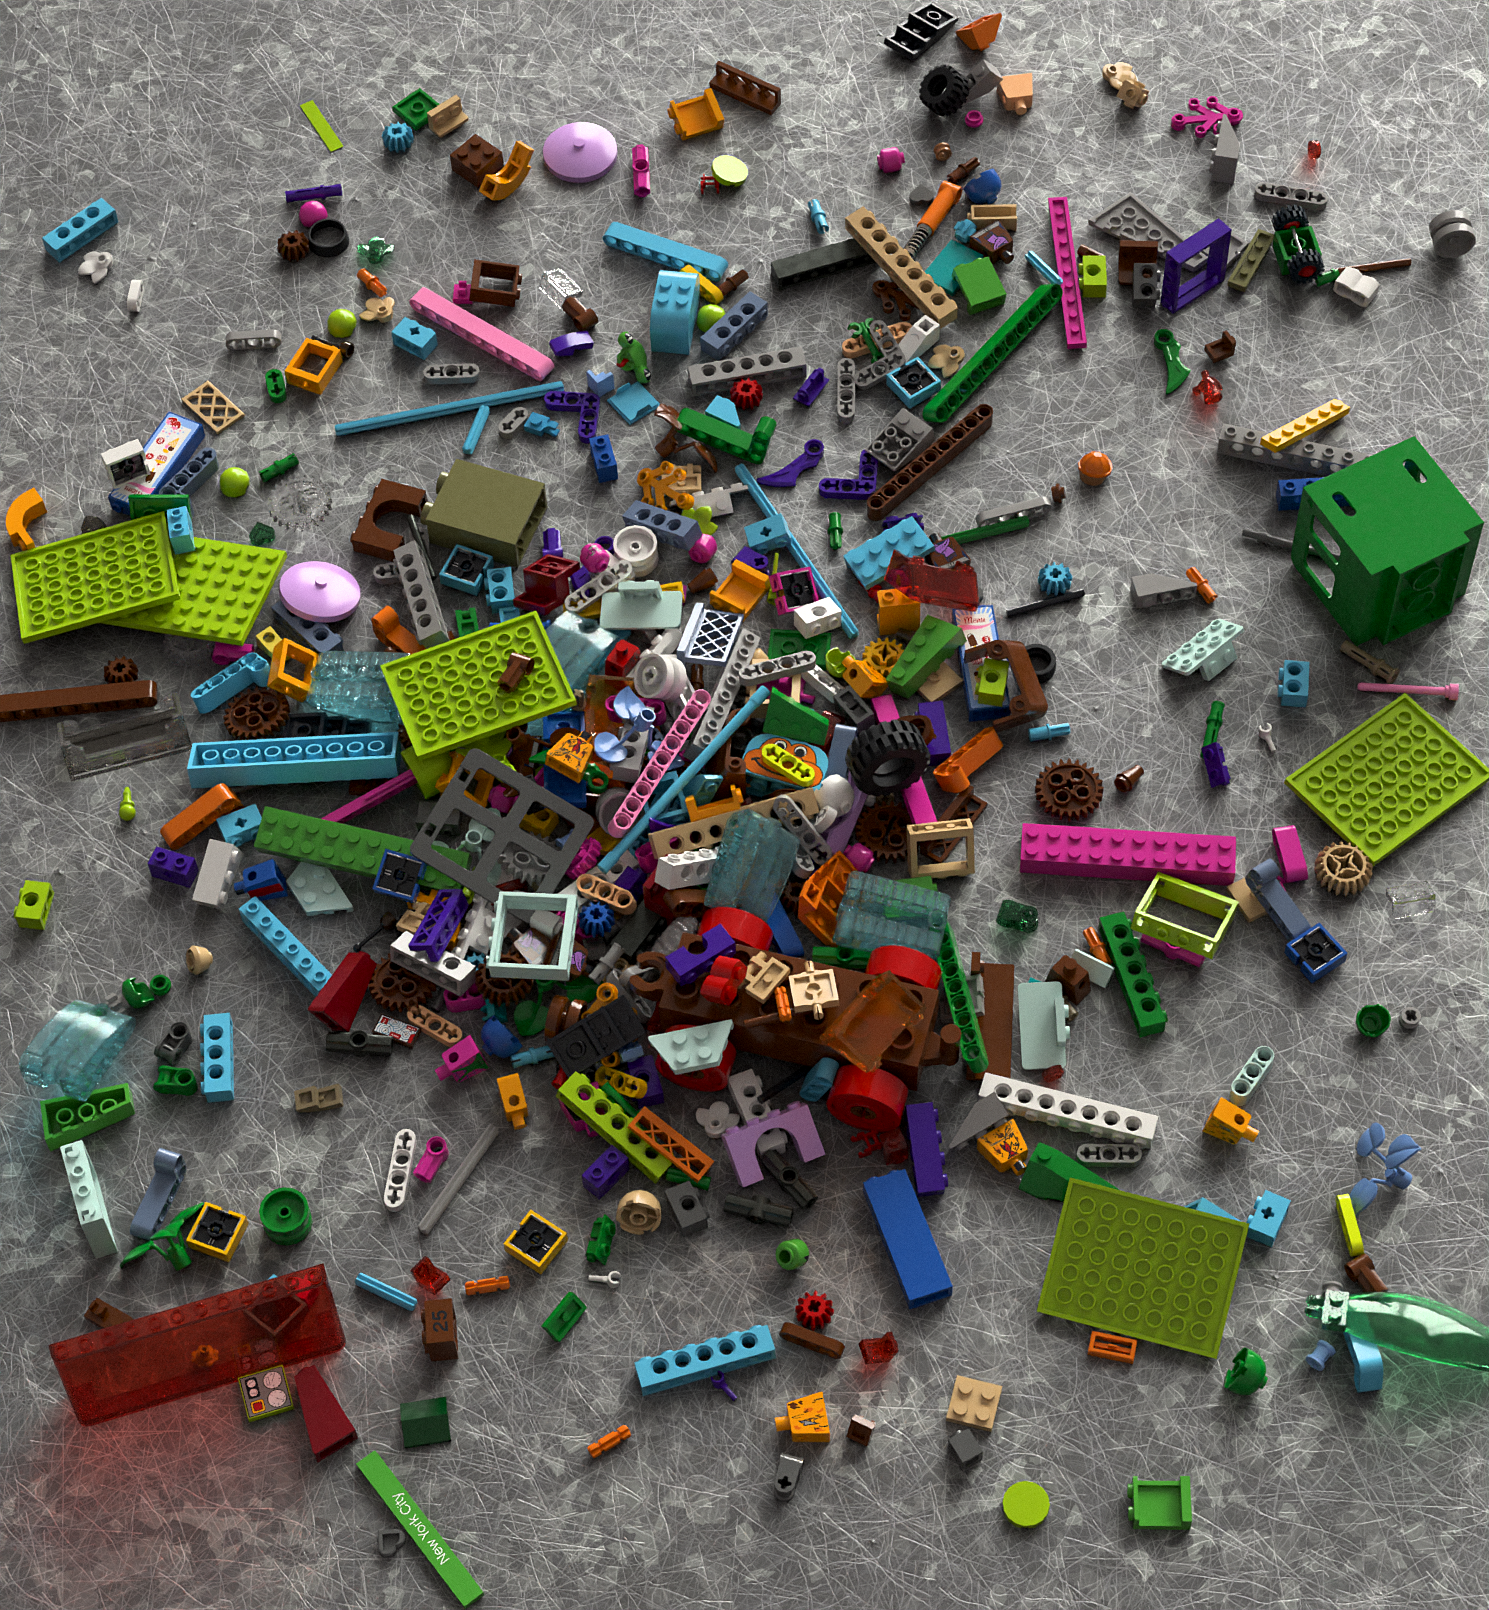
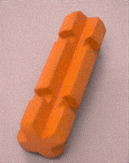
M783 986L780 988L776 987L774 993L779 1018L782 1022L790 1021L792 1016L786 988Z
M501 1276L499 1279L477 1280V1283H474V1281L465 1283L467 1295H474L476 1292H479V1294L497 1291L498 1288L501 1290L510 1288L508 1276Z
M622 1425L617 1428L616 1432L612 1431L599 1439L597 1444L594 1442L587 1447L589 1454L596 1458L602 1454V1451L606 1452L621 1443L620 1440H626L631 1436L629 1428L626 1425Z

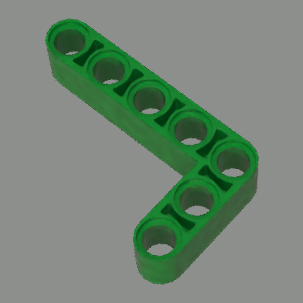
M683 408L677 418L682 425V429L678 431L679 433L753 464L763 463L777 426L774 419L763 416L760 418L752 435L689 408Z

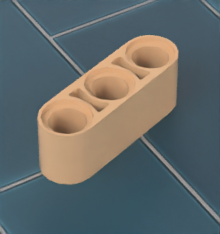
M582 874L577 879L576 885L583 897L596 903L600 901L601 905L608 903L610 909L625 915L632 914L636 910L637 903L628 890L590 874ZM592 883L589 889H583L586 884ZM611 891L608 897H602L604 892ZM630 899L627 905H621L623 900Z

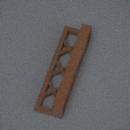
M721 61L716 63V75L709 82L710 88L769 115H772L781 105V88Z
M969 785L968 788L957 795L937 822L966 817L967 819L970 818L973 825L986 809L988 803L974 795V787ZM971 801L980 806L977 810L968 812L967 806ZM956 837L951 841H945V839L921 841L920 854L937 864L944 863L963 837ZM943 847L944 853L941 857H938L931 853L932 850Z

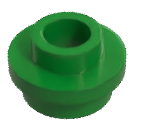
M156 975L150 982V990L154 995H165L171 989V981L164 975Z

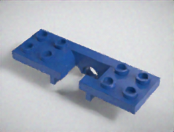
M559 711L543 717V741L551 743L550 735L555 730L564 727L575 728L580 732L585 731L584 711ZM543 746V751L551 749ZM544 764V788L576 808H586V781L582 779L580 783H577Z

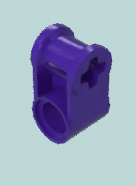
M744 546L731 560V564L737 559L770 576V570L767 567L769 563L768 558L747 546Z

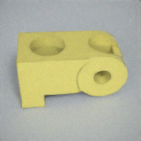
M269 626L256 635L257 646L262 651L264 650L272 659L274 646L282 639ZM286 656L285 662L289 660L291 657Z

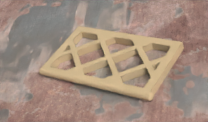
M206 381L181 399L217 435L245 416L237 406L209 381ZM209 387L214 393H203V390ZM198 398V404L193 405L189 400ZM202 398H213L212 405H201ZM216 398L224 400L226 405H215ZM200 409H211L210 416H204ZM225 410L224 417L214 416V411ZM229 410H234L238 413L234 417H228ZM213 421H223V425L217 428Z

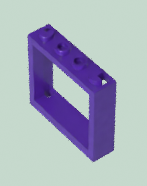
M1219 218L1166 252L1160 303L1173 314L1225 280L1232 229ZM1209 247L1207 269L1179 287L1182 264Z

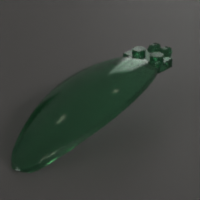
M1326 1289L1325 1299L1321 1295L1314 1294L1308 1295L1306 1298L1307 1307L1304 1313L1308 1317L1322 1319L1321 1329L1346 1331L1369 1342L1404 1354L1452 1366L1489 1372V1327L1452 1306L1422 1296L1398 1292H1364L1349 1295V1292Z

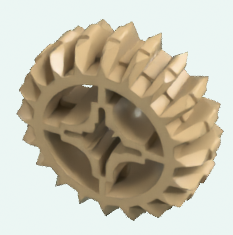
M1342 840L1339 842V845L1333 842L1330 847L1325 846L1323 851L1318 853L1314 872L1317 874V881H1321V887L1328 886V893L1335 890L1336 896L1340 892H1343L1345 897L1348 895V892H1351L1353 895L1357 890L1361 892L1364 886L1369 884L1373 868L1372 863H1369V857L1363 855L1364 850L1359 851L1358 845L1352 847L1351 842L1344 845Z

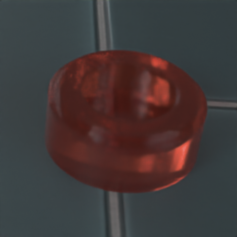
M1311 140L1308 143L1310 159H1319L1321 155V145L1318 140Z
M1054 1065L1044 1070L1041 1075L1044 1081L1049 1083L1060 1079L1065 1072L1062 1065Z

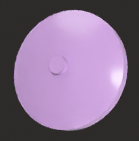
M577 122L564 125L549 135L544 143L543 158L547 169L557 178L567 182L584 183L601 178L612 169L617 159V146L614 137L605 128L593 123Z
M311 561L296 564L285 571L280 580L279 596L284 606L298 617L313 622L327 623L345 619L356 610L360 599V588L355 578L341 567L326 562Z

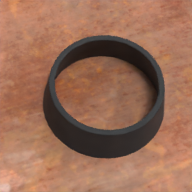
M322 219L314 223L309 229V248L320 257L337 256L343 253L349 245V236L346 228L338 220ZM333 227L344 232L342 239L330 246L318 245L311 239L317 231L323 228Z

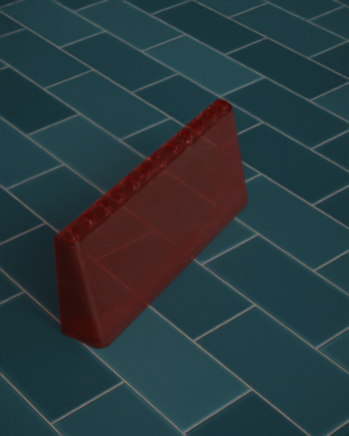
M319 1264L50 1344L49 1350L78 1422L82 1426L89 1427L239 1382V1377L283 1365L284 1368L338 1352L344 1348L346 1337L324 1264Z

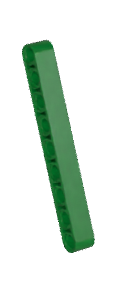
M938 914L929 920L928 926L938 964L942 971V979L954 1025H957L961 1030V1052L970 1070L974 1073H981L987 1069L989 1061L956 938L946 917Z

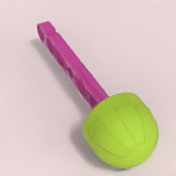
M412 746L401 751L400 754L408 768L406 772L321 819L344 824L414 784H417L426 800L440 793L435 788L437 780L443 776V773L446 775L449 773L452 764L450 751L419 762Z

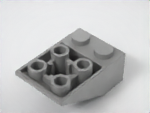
M1223 114L1222 121H1218L1216 132L1219 134H1216L1214 139V146L1217 147L1212 149L1211 160H1214V162L1211 161L1209 173H1212V181L1234 184L1240 143L1227 115Z
M902 408L866 447L865 451L895 472L917 458L934 442L933 428Z

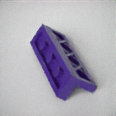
M442 889L438 891L408 945L410 951L426 950L430 962H438L469 906L462 889ZM444 897H450L447 900L441 902ZM443 909L441 913L434 916L435 913ZM435 923V925H434L433 927H431V928H429L428 930H426L427 927H429V926H431V925H433V924ZM427 938L425 943H419L421 940Z

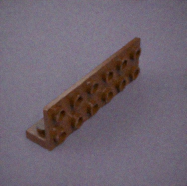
M972 952L971 976L981 974L983 977L985 1015L977 1017L989 1065L985 1071L974 1073L967 1064L966 1080L983 1081L985 1072L1011 1079L1014 965L984 963V961H980L981 952Z

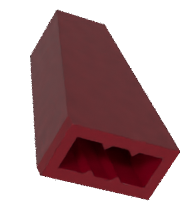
M349 952L308 1008L312 1015L332 1031H350L377 965L366 952Z
M312 1365L302 1368L294 1378L312 1451L316 1461L320 1462L358 1439L355 1428L316 1366Z

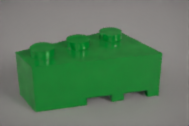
M772 686L763 732L824 746L829 719L807 706L801 705L795 699L786 696Z

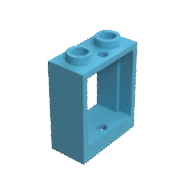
M677 771L665 773L651 795L666 792L678 779ZM682 790L677 794L681 809L659 814L655 820L673 825L690 822ZM648 802L643 806L644 815L649 810Z

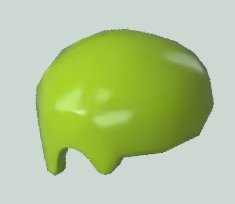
M713 304L703 306L697 315L698 328L706 333L725 315L724 309Z
M336 309L333 311L327 321L329 333L340 338L351 336L357 322L354 313L347 309Z
M238 467L226 469L220 476V489L222 493L228 497L244 495L247 486L250 485L248 473Z
M838 647L833 648L825 655L826 669L830 675L843 678L842 675L846 668L841 664L842 661L849 655L854 660L856 658L849 651L843 653L840 652Z

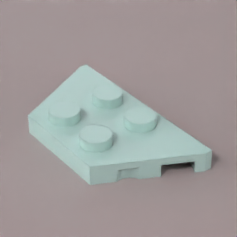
M301 862L286 881L289 889L307 916L321 913L334 914V911L338 910L354 911L352 904L327 867Z
M732 1019L648 1036V1040L651 1046H654L658 1051L660 1057L667 1062L674 1074L677 1075L720 1066L723 1057L722 1053L727 1047L730 1031L733 1030L734 1024Z

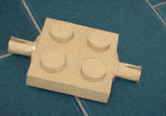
M808 961L804 963L806 972L789 976L795 1013L813 1010L814 1018L818 1020V1013L820 1019L824 1016L822 1008L839 1006L833 969L814 970V963L809 961V967Z

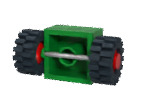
M1287 205L1286 209L1282 207L1281 211L1277 210L1276 215L1273 214L1272 224L1275 230L1272 247L1282 275L1290 274L1294 282L1300 284L1302 281L1303 284H1306V281H1309L1310 283L1312 279L1317 280L1318 276H1321L1325 270L1312 226L1308 224L1309 221L1304 208L1301 206L1297 207V205L1292 207Z

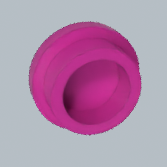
M971 110L965 116V123L972 128L979 127L983 123V116L979 111Z

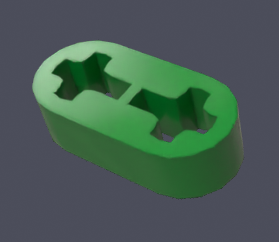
M277 369L269 370L265 375L269 398L273 403H282L287 398L282 372ZM274 377H276L277 382L273 383L272 379ZM275 390H279L280 394L276 395Z

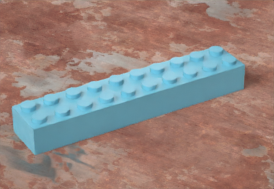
M399 732L193 743L187 771L191 788L202 789L214 787L220 783H224L227 786H248L358 779L369 780L376 778L389 779L399 775L400 752L402 748Z

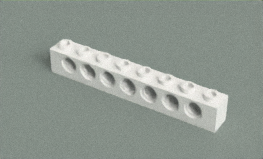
M985 1072L978 1101L993 1092L997 1096L1004 1094L1007 1096L1006 1098H998L1010 1116L1018 1115L1030 1121L1046 1122L1053 1127L1061 1126L1073 1132L1089 1133L1096 1138L1104 1137L1116 1143H1128L1136 1145L1140 1149H1151L1158 1116ZM1020 1100H1027L1028 1103L1023 1104V1103H1021V1102H1019V1101H1020ZM1042 1105H1047V1106H1049L1050 1108H1049V1109H1043L1041 1106H1042ZM1063 1111H1070L1072 1114L1067 1115ZM1085 1116H1090V1117H1092L1093 1119H1092V1120H1087V1119H1085L1084 1117H1085ZM1106 1122H1113L1115 1125L1110 1126ZM1129 1127H1134V1128H1136L1137 1130H1136V1131H1130V1130H1128L1127 1128H1129Z

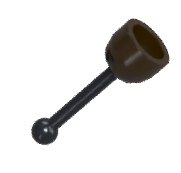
M317 335L311 337L312 340H318L321 343L340 349L341 356L350 358L354 353L355 347L353 343L342 342L338 345L321 339Z
M387 911L380 918V926L362 942L355 944L353 950L355 952L361 951L362 946L381 930L394 929L397 921L396 918Z

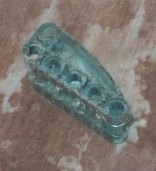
M570 610L565 611L545 630L572 692L574 689L582 690L585 695L604 668L607 656L615 648L616 643L620 641V637L599 626L595 620L585 619ZM570 707L562 711H572V709Z
M322 651L318 655L315 667L310 671L312 681L309 686L306 702L314 708L351 719L385 724H403L380 665L411 654Z
M751 809L733 813L727 820L705 895L704 905L710 909L715 907L740 909L759 917L767 923L790 875L800 839L783 829L781 822L777 819L765 818Z
M852 871L848 874L842 900L838 907L833 942L839 946L866 952H872L881 946H903L920 951L931 958H937L940 955L944 931L947 925L951 897L945 893L859 871Z
M78 999L74 1000L59 1011L42 1028L20 1057L19 1068L25 1083L43 1089L47 1088L49 1084L53 1085L56 1083L61 1086L65 1096L85 1102L133 1033L136 1026L135 1017L110 1010V1007L105 1003L94 1005Z

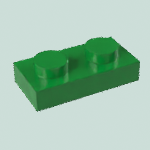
M568 1292L541 1327L554 1341L560 1342L587 1309V1306L574 1292Z

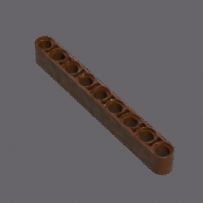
M988 404L977 406L870 496L867 501L868 518L872 521L882 520L985 433L993 423V408Z
M152 680L4 694L0 695V722L153 707L157 704V683Z

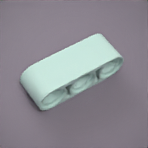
M1258 1047L1233 1081L1229 1099L1234 1105L1243 1106L1248 1103L1271 1070L1274 1052L1270 1047ZM1259 1058H1264L1267 1061H1261ZM1248 1074H1253V1075H1255L1256 1077H1255V1078H1251V1077L1248 1076ZM1241 1090L1244 1094H1239L1236 1091Z

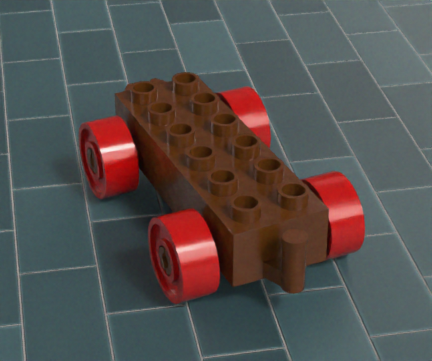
M715 907L704 912L697 935L686 932L682 933L678 949L684 946L689 953L698 955L706 951L703 946L702 934L721 924L736 944V954L732 958L739 959L748 966L749 960L762 951L767 955L764 962L767 963L773 957L789 967L790 974L779 985V988L781 986L786 988L789 1006L794 1008L789 976L806 972L804 963L808 960L769 952L773 932L762 919L740 909ZM888 945L874 949L870 954L865 973L813 962L814 970L833 969L839 1006L822 1009L824 1015L822 1019H820L819 1013L818 1020L815 1019L814 1013L811 1012L792 1017L790 1021L782 1022L780 1020L745 1029L744 1020L778 1012L774 992L762 1004L746 993L745 988L748 984H744L740 989H737L736 997L728 1006L707 1001L700 994L704 980L710 975V972H704L694 982L681 987L666 968V955L659 952H645L637 956V966L639 969L643 970L653 967L660 971L661 976L656 982H645L638 975H632L629 979L630 988L636 995L651 1001L660 1002L661 1032L667 1033L732 1019L734 1028L729 1033L728 1044L722 1053L723 1057L720 1066L675 1075L667 1062L658 1053L655 1061L657 1070L671 1082L692 1090L713 1092L725 1088L736 1058V1049L814 1067L822 1058H830L837 1061L840 1066L827 1100L829 1112L849 1126L866 1131L878 1130V1132H887L896 1129L900 1125L908 1097V1090L917 1091L924 1066L942 1064L952 1066L959 1060L960 1028L957 1025L949 1024L941 1029L940 1036L934 1033L938 1017L939 990L937 989L942 975L941 968L931 957L908 947ZM756 970L752 976L756 977L761 970Z

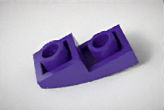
M588 331L565 334L549 341L555 356L573 355L575 349H592L594 344Z

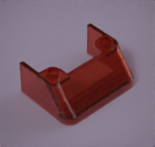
M894 549L884 580L916 602L972 612L977 611L979 593L977 573L974 571V567L966 565L961 561H956L954 569L931 566L925 563V559L920 556L913 555L912 558L907 557L899 550Z

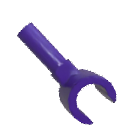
M718 1370L717 1373L721 1379L714 1380L711 1376L712 1385L717 1389L721 1388L735 1401L738 1397L726 1384L724 1373Z

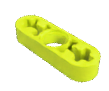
M767 744L762 748V760L765 764L802 787H808L814 783L815 772L812 767L776 744ZM773 752L775 753V756H774V755H770V757L767 756L768 753H769V754H771V753H773ZM789 761L794 766L791 769H786L782 764ZM801 774L804 775V776H805L806 774H809V778H808V777L801 778Z
M1349 1194L1337 1195L1335 1198L1336 1208L1351 1257L1362 1255L1364 1253L1363 1242Z

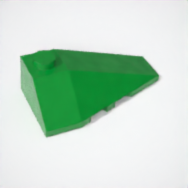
M1041 1142L1038 1143L1019 1185V1190L1038 1199H1056L1063 1203L1070 1178L1119 1189L1062 1152Z

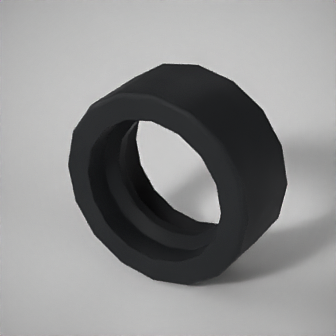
M1042 644L1025 646L1029 658L1041 657L1048 661L1049 666L1046 669L1035 671L1039 683L1050 680L1056 670V656L1053 650Z

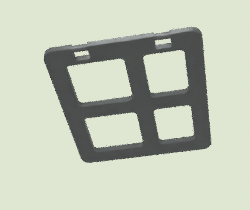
M474 748L467 753L410 846V853L415 858L494 904L498 901L499 892L503 891L488 883L487 877L507 844L514 843L549 864L550 869L536 893L553 894L592 829L594 821L590 815L483 751ZM463 770L470 773L465 783L458 779ZM477 770H484L519 792V797L505 818L499 817L464 795V791ZM533 802L541 804L574 824V830L560 851L554 850L519 828L520 822ZM453 810L462 812L495 833L494 838L473 871L466 870L431 848L432 843ZM430 824L436 827L431 837L424 834ZM508 909L507 913L526 924H530V919L536 910Z

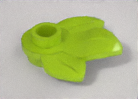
M709 506L700 507L696 511L693 508L683 510L681 514L682 516L697 520L702 534L711 536L718 529L716 524L710 522L712 510Z

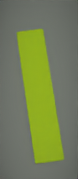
M313 100L300 105L331 152L343 147Z

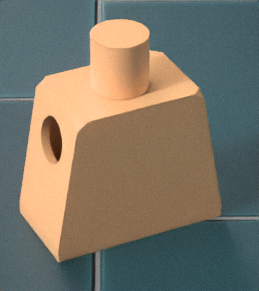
M1032 73L1002 76L1003 80L997 85V93L1005 109L1008 111L1016 110L1018 115L1025 114L1027 108L1032 107Z

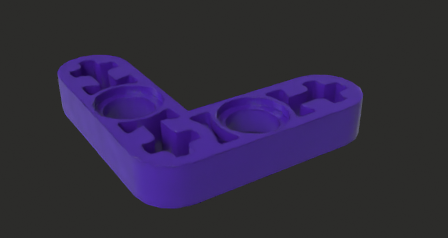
M550 391L545 394L544 402L548 410L581 412L578 435L582 443L589 444V438L596 437L601 407L600 398L597 394ZM571 399L577 400V403L573 405L567 402ZM593 401V405H592V409H591V408H589V404H590V402ZM586 416L594 417L592 421H586L584 418ZM586 428H589L590 431L588 435H585Z
M864 449L860 454L859 479L824 478L819 482V494L824 498L868 500L876 492L878 460ZM867 457H871V464H867ZM866 471H870L873 473V475L871 477H866L863 475V473ZM845 486L852 487V490L850 492H845L842 490V488Z

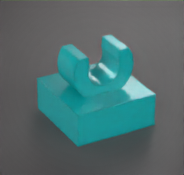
M489 999L485 1000L486 1005L481 1007V1011L488 1014L482 1018L484 1022H487L493 1015L499 1019L498 1021L501 1024L508 1021L505 1003H502L499 1008L497 1002L491 1005Z

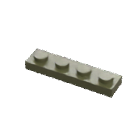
M1261 229L1257 230L1230 276L1227 286L1242 292L1246 291L1273 244L1274 234Z

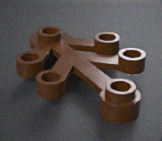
M886 280L874 282L872 291L875 296L881 298L885 313L890 314L894 311V303L889 300V296L895 298L899 309V318L902 321H908L911 318V311L906 308L905 303L919 309L903 291L895 290L900 288L895 282L889 283Z

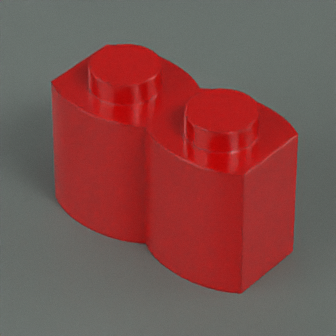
M718 956L712 965L710 975L702 984L700 994L707 1001L730 1005L736 997L738 986L747 975L748 967L739 959Z

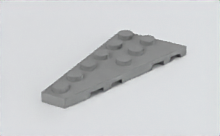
M1131 192L1088 221V225L1121 240L1158 241L1157 256L1166 259L1167 251L1186 240V238ZM1200 252L1183 263L1182 267L1194 272L1208 262V257Z

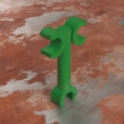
M867 318L865 322L850 323L847 329H854L856 331L851 337L856 339L860 334L862 335L873 356L871 363L873 364L878 361L877 359L883 358L884 356L878 351L870 335L869 325L872 323L873 318Z

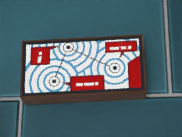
M381 1013L372 1033L373 1035L393 1036L394 1043L412 1049L421 1033V1027Z

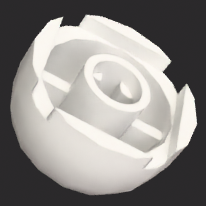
M837 774L824 779L821 782L823 786L820 790L816 789L814 791L819 811L828 805L837 811L836 818L849 812L855 798L854 790L849 782Z

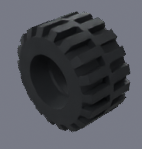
M945 64L940 67L936 66L934 70H929L928 75L923 77L924 80L920 83L919 93L921 95L919 98L926 107L937 115L943 117L944 115L950 116L951 113H957V110L963 107V103H966V97L969 96V91L967 90L970 87L967 84L968 80L953 67L946 66Z

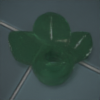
M378 236L371 238L368 244H359L357 246L358 253L366 256L372 264L381 263L384 256L392 253L395 249L394 244H385L384 238Z

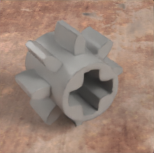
M111 993L105 997L107 1002L102 1006L110 1019L116 1017L118 1020H121L128 1015L126 1010L130 1006L122 994L117 996Z

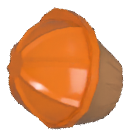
M1091 451L1083 456L1078 463L1080 479L1085 484L1092 486L1102 484L1106 477L1111 474V461L1105 454Z

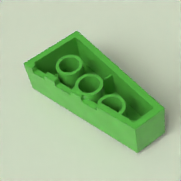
M927 614L886 678L891 692L909 699L927 681L926 678L932 672L935 673L940 668V664L955 653L954 650L959 645L963 646L967 642L962 628Z
M128 1083L40 1101L45 1141L50 1152L135 1114L133 1095Z

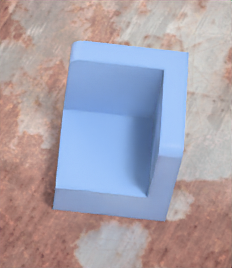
M591 370L586 372L588 386L599 397L615 389L614 376L611 372L607 374L601 372L596 376Z

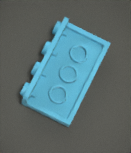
M911 516L900 521L894 527L884 530L875 538L867 540L856 549L850 550L843 557L846 566L853 571L864 588L868 590L935 551V547Z

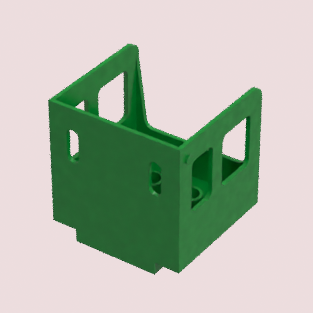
M1413 436L1303 487L1291 559L1295 568L1355 646L1375 637L1385 645L1452 613L1455 599L1466 593L1484 521L1416 437ZM1420 473L1425 477V483L1421 482ZM1333 495H1342L1356 514L1354 516L1345 515L1332 498ZM1315 516L1339 546V561L1334 558L1313 529ZM1310 543L1335 576L1332 595H1330L1307 564Z

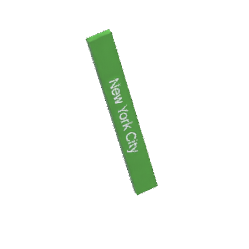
M376 1450L356 1463L358 1469L464 1609L484 1596L482 1589Z

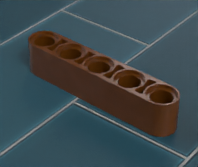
M676 888L667 891L663 897L664 903L676 917L702 918L704 912L715 907L736 908L755 916L759 911L758 906L747 892Z

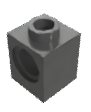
M969 1428L963 1432L958 1430L948 1439V1449L962 1471L982 1461L983 1451Z

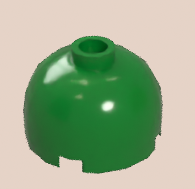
M1245 1347L1242 1348L1232 1361L1235 1363L1232 1371L1228 1369L1226 1373L1224 1387L1238 1395H1250L1258 1389H1263L1268 1380V1377L1265 1376L1266 1364L1255 1351Z

